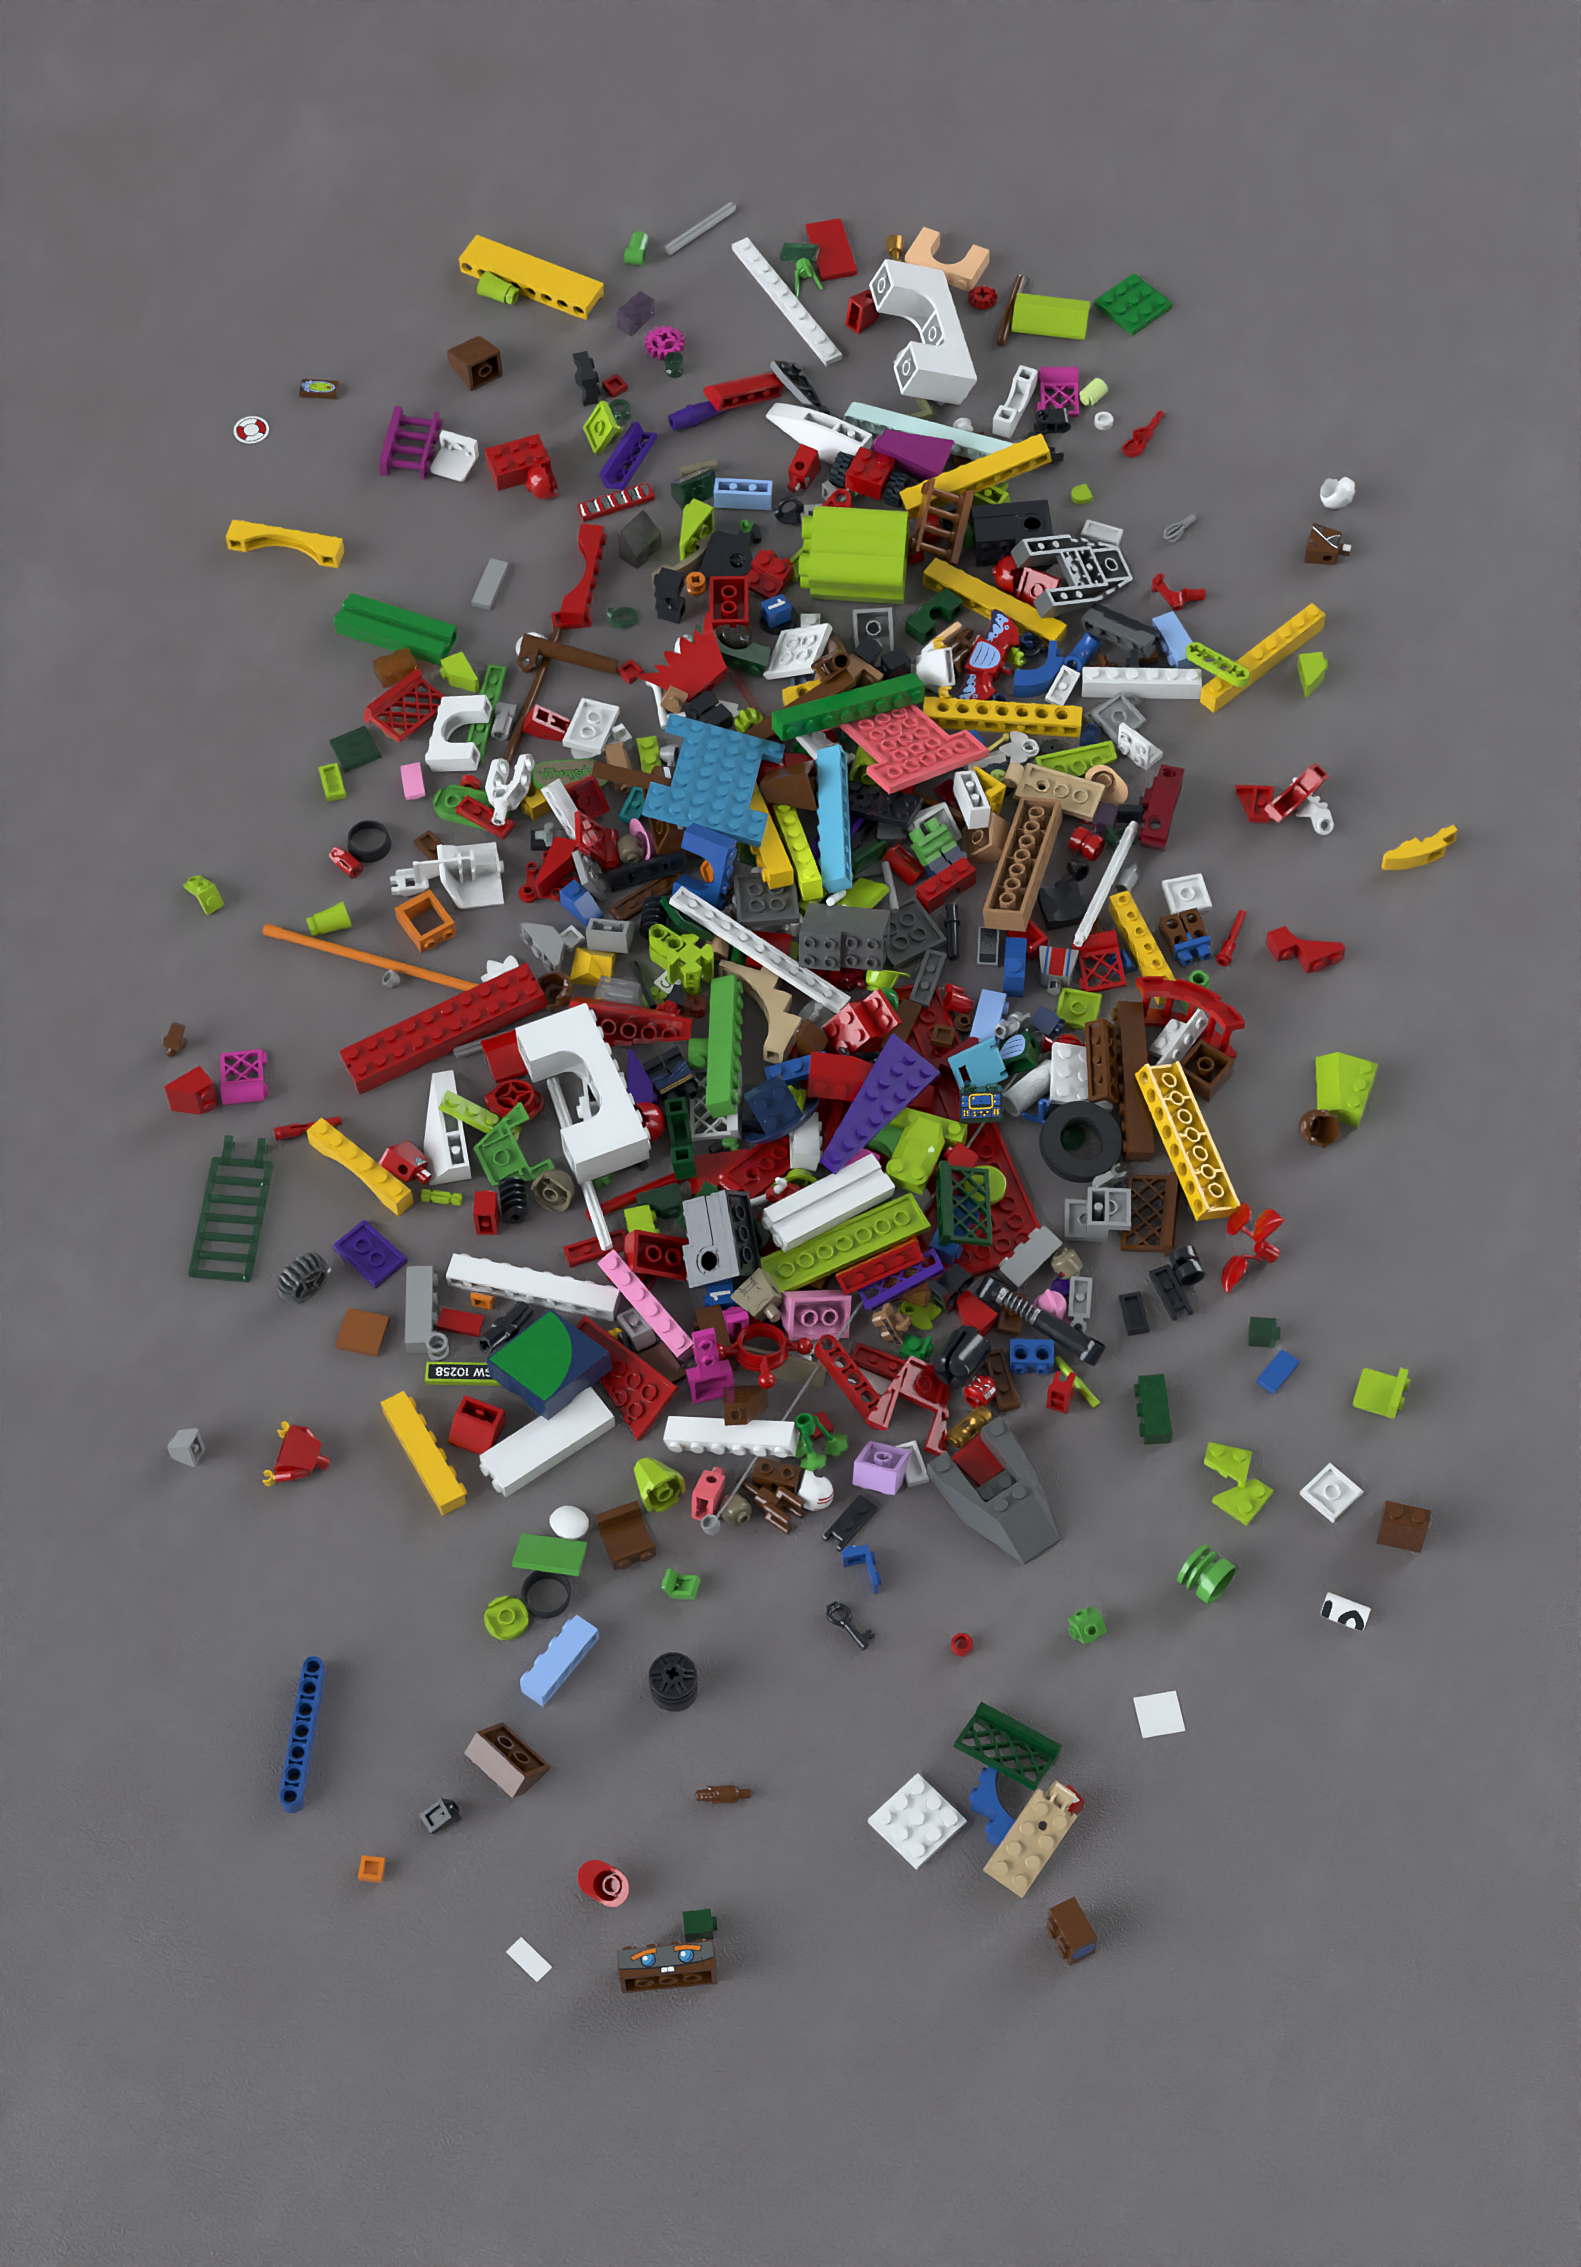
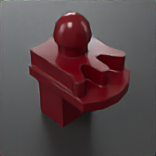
M841 967L842 971L846 974L841 978L839 984L843 990L847 989L851 992L856 987L862 990L866 988L867 983L862 969Z

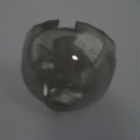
M730 624L714 629L719 641L728 648L741 650L751 645V629L747 626L737 624V628H730Z

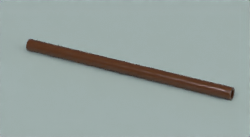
M555 626L549 640L559 643L563 629ZM542 657L504 753L503 759L507 760L509 768L524 732L522 730L526 715L534 707L551 664V658Z

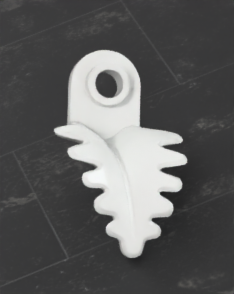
M1297 777L1293 778V783L1298 779ZM1311 795L1297 809L1299 812L1295 815L1297 817H1310L1315 831L1320 835H1328L1334 827L1330 810L1327 809L1328 804L1326 802L1319 803L1320 797H1312ZM1324 821L1325 827L1322 829L1321 823Z

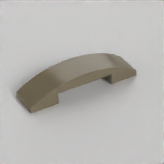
M711 534L696 543V551L672 568L667 564L662 567L684 573V579L691 572H696L702 566ZM660 567L659 569H657L656 571H654L653 573H651V575H652V586H653L654 588H655V585H653L654 577H655L656 574H659V572H660V570H661L662 567Z

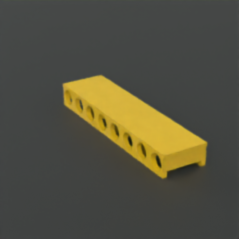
M477 234L458 258L460 270L465 274L480 279L483 275L480 270L489 271L496 277H501L507 283H517L520 287L518 288L519 295L584 320L588 319V314L597 301L604 297V283ZM466 264L470 265L472 270L465 267ZM529 289L534 290L536 294L530 293ZM544 295H548L552 301L547 300ZM561 301H564L568 307L563 306ZM576 307L581 308L584 313L577 311Z
M1176 1061L1174 1064L1158 1066L1145 1064L1135 1073V1076L1196 1221L1230 1217L1241 1205L1180 1062Z

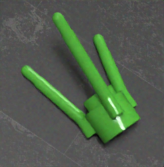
M806 258L798 260L796 263L797 270L794 271L795 297L798 299L799 276L803 278L813 276L820 290H823V286L814 268H812L810 260Z

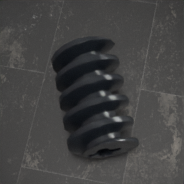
M651 895L643 901L639 933L646 940H649V929L651 926L656 924L666 925L667 911L659 902L662 898L661 895Z
M521 1177L503 1178L498 1182L501 1211L503 1214L502 1219L508 1224H520L525 1220L524 1216L529 1213L528 1208H526L528 1206L525 1200L527 1197L524 1193L526 1190L525 1186H523L525 1183Z

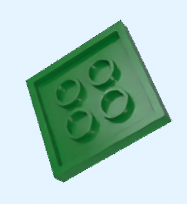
M1135 273L1094 300L1095 307L1131 336L1172 309L1173 304Z

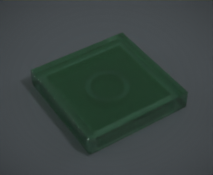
M366 726L329 740V744L345 773L382 758Z

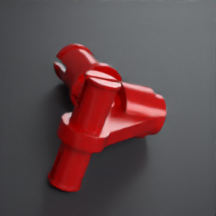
M1157 573L1156 577L1152 580L1151 591L1159 592L1174 611L1183 609V605L1188 603V601H1205V588L1188 589L1185 587L1180 592H1171L1163 581V573H1160V575Z

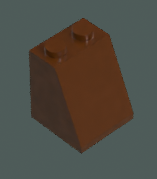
M479 335L447 350L449 365L470 391L503 376L500 350Z
M814 760L768 771L759 785L760 793L765 797L766 802L813 811L819 808V802L816 797V792H818L816 775L818 773Z
M1385 1501L1376 1543L1421 1553L1428 1531L1431 1510Z

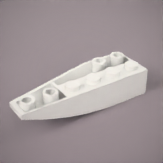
M775 403L766 414V418L797 442L817 449L819 459L832 465L840 451L855 456L860 446L869 450L872 446L871 433L825 413L795 405Z
M453 1070L432 1073L423 1146L424 1155L430 1162L427 1166V1171L432 1174L429 1181L430 1186L472 1178L462 1121L438 1109L446 1090L457 1094Z

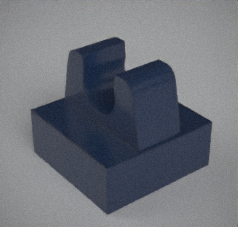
M1088 723V726L1082 725L1079 746L1100 743L1102 728L1096 727V723Z

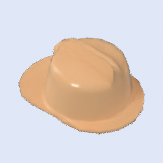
M1096 765L1088 770L1085 779L1106 785L1101 804L1106 807L1115 808L1126 801L1128 796L1127 785L1113 769L1106 765Z

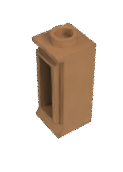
M624 742L604 746L607 764L632 769L626 749H624ZM613 782L617 795L630 793L633 788L631 785Z

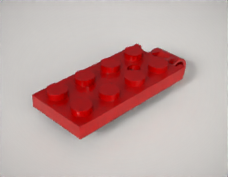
M786 1135L769 1143L758 1144L720 1174L718 1179L720 1182L717 1189L719 1191L749 1192L750 1199L764 1194L776 1182L775 1179L777 1177L784 1178L794 1169L790 1168L789 1137Z

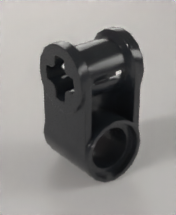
M1065 408L1042 409L1035 414L1034 431L1037 434L1065 433L1071 429L1068 411Z

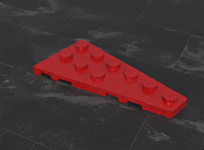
M584 1315L576 1325V1328L609 1351L613 1369L600 1380L615 1405L621 1411L635 1438L641 1441L680 1388Z

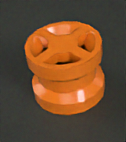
M700 572L688 574L686 577L687 592L691 596L696 597L703 595L706 590L705 576Z

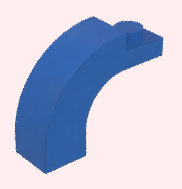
M1049 640L1048 658L1043 666L1034 670L1015 669L1013 697H1035L1050 690L1064 660V657H1060V649H1057V641Z

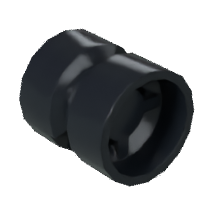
M1194 1246L1180 1247L1169 1255V1260L1173 1269L1176 1270L1175 1274L1181 1286H1191L1204 1279L1206 1273L1201 1262H1199V1256Z

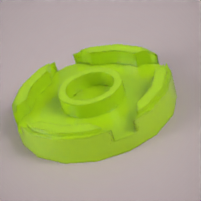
M510 1596L494 1599L488 1604L484 1614V1623L487 1631L499 1640L518 1638L525 1632L529 1624L527 1606L520 1599L511 1598Z

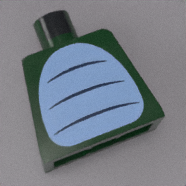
M1019 1028L1017 1034L1003 1039L999 1052L1006 1068L1004 1071L1008 1073V1076L1038 1067L1039 1043L1032 1036L1029 1029Z

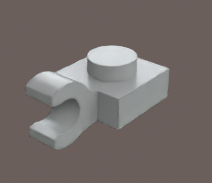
M1116 1163L1112 1166L1111 1171L1097 1175L1093 1179L1092 1187L1103 1188L1106 1186L1113 1188L1116 1182L1126 1178L1127 1172L1117 1173L1116 1171L1120 1169V1164Z

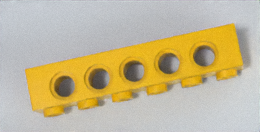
M1129 891L1109 896L1108 911L1142 976H1163V980L1176 981ZM1154 997L1158 1006L1165 1004L1166 997Z

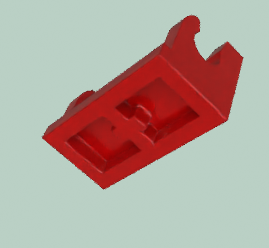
M1058 1371L1053 1378L1052 1384L1048 1386L1046 1408L1067 1414L1074 1395L1076 1373L1070 1372L1067 1380L1062 1382L1059 1380L1061 1371Z

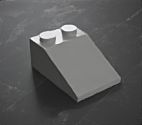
M892 607L853 610L855 649L867 636L876 640L883 648L874 667H879L881 656L894 650Z

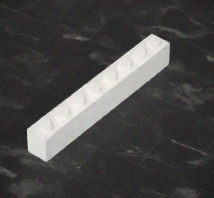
M453 1253L446 1274L448 1286L516 1301H524L525 1303L612 1322L615 1320L621 1300L620 1290L611 1285L602 1286L592 1281H579L569 1276L561 1277L550 1272H537L528 1267H514L509 1263L500 1264L486 1258H473L467 1254L459 1255Z

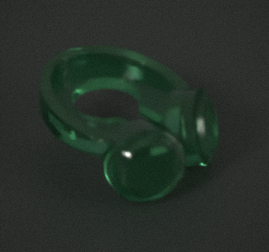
M616 399L609 404L616 422L618 420L620 422L627 421L631 417L630 405L626 400ZM617 404H622L624 406V409L621 410V413L619 415H617V411L614 409V406Z
M609 607L607 609V619L613 628L631 627L638 620V614L632 608L621 607L614 610V607ZM623 613H630L632 615L629 620H616Z

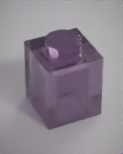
M1100 801L1093 819L1092 832L1111 837L1118 819L1119 806Z

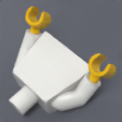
M942 636L934 638L933 641L922 649L921 655L916 656V664H911V673H915L924 683L926 689L938 694L940 698H951L948 690L952 689V686L949 685L955 684L952 649L943 644L945 637Z

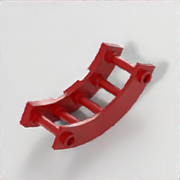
M1163 976L1137 977L1136 985L1143 997L1145 1026L1166 1027L1171 1019L1187 1024L1196 1012L1197 1007H1199L1210 1016L1206 1028L1197 1040L1202 1039L1230 1058H1237L1236 1052L1229 1043L1232 1032L1244 1029L1245 1021L1232 1005L1228 1006L1221 1001V996L1201 985L1176 978V981L1163 980ZM1151 997H1166L1164 1009L1149 1008ZM1175 999L1189 1003L1187 1015L1172 1011ZM1216 1022L1224 1030L1223 1036L1215 1031Z

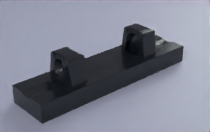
M682 849L631 865L625 863L620 868L606 871L611 891L615 892L690 870L685 851Z

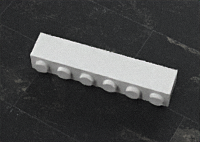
M1083 667L1081 681L1082 697L1113 698L1122 692L1125 697L1136 695L1138 698L1200 699L1202 687L1201 669Z
M668 1416L663 1440L669 1450L674 1452L692 1451L694 1453L713 1452L715 1454L734 1453L736 1455L755 1454L757 1456L776 1455L778 1457L795 1456L800 1433L794 1422L752 1420L747 1425L725 1426L724 1419Z

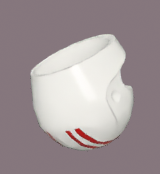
M805 1469L797 1496L805 1501L804 1508L818 1511L830 1505L833 1500L834 1490L826 1477L818 1478L814 1476L813 1471Z

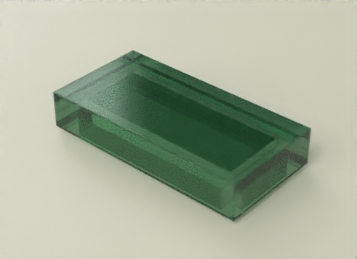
M784 243L780 259L781 261L797 262L802 258L810 260V263H816L820 250L819 244Z

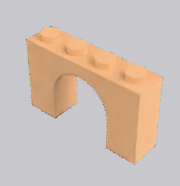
M923 227L906 253L905 263L943 270L948 285L968 292L973 290L989 264L990 250L973 244L965 258L955 264L940 263L933 258V255L940 246V232Z

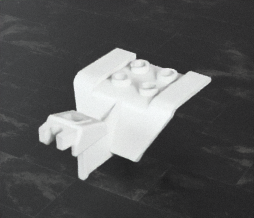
M496 842L464 846L441 844L437 846L438 860L413 861L414 868L396 870V876L390 877L391 884H398L397 887H391L392 895L407 897L424 892L429 888L428 879L440 876L442 884L460 909L504 905L500 874L504 873L503 860L499 861ZM415 880V886L406 887L407 882Z

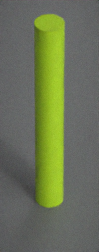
M1057 1356L1054 1359V1363L1066 1377L1070 1372L1074 1373L1061 1356ZM1076 1375L1075 1387L1094 1409L1098 1408L1101 1403Z

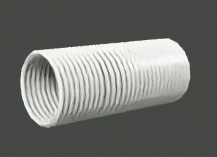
M1045 1059L1038 1067L1034 1068L1001 1095L1003 1107L1012 1116L1018 1117L1050 1091L1051 1060Z

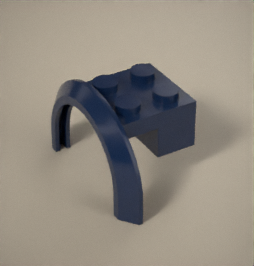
M778 1074L743 1094L765 1134L759 1135L752 1131L743 1137L747 1143L765 1144L782 1138L807 1122L814 1114L820 1100L818 1097H811L806 1100L807 1107L802 1112L781 1074Z

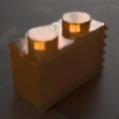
M408 647L398 649L390 655L380 656L372 661L374 673L382 688L400 682L414 670L418 669V665Z

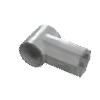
M497 703L495 721L491 731L492 737L497 741H504L509 738L512 724L516 722L518 717V705Z

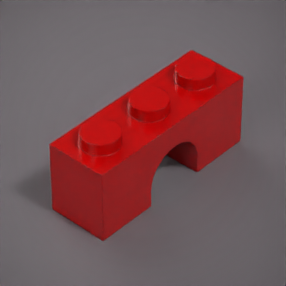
M962 857L916 887V898L927 913L930 914L944 905L945 897L953 889H956L961 894L976 884V869L965 857Z

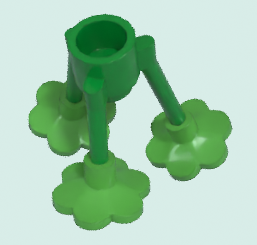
M802 1413L794 1419V1423L800 1433L794 1457L797 1459L803 1458L800 1464L802 1470L814 1471L826 1465V1456L815 1454V1451L812 1450L813 1441L809 1436L815 1432L816 1426L827 1437L824 1451L827 1456L839 1457L842 1452L848 1449V1436L846 1434L841 1435L840 1433L831 1435L819 1422L817 1416L812 1417L809 1413Z

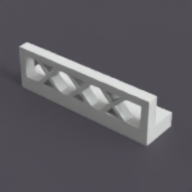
M556 779L542 788L541 791L569 838L575 840L574 813L578 809L560 779Z

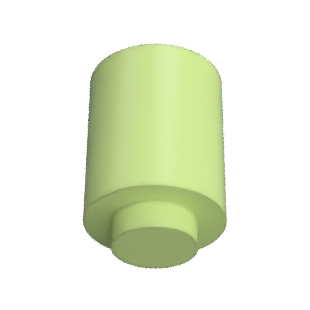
M1095 378L1079 393L1081 403L1091 407L1108 392L1105 382L1099 378Z

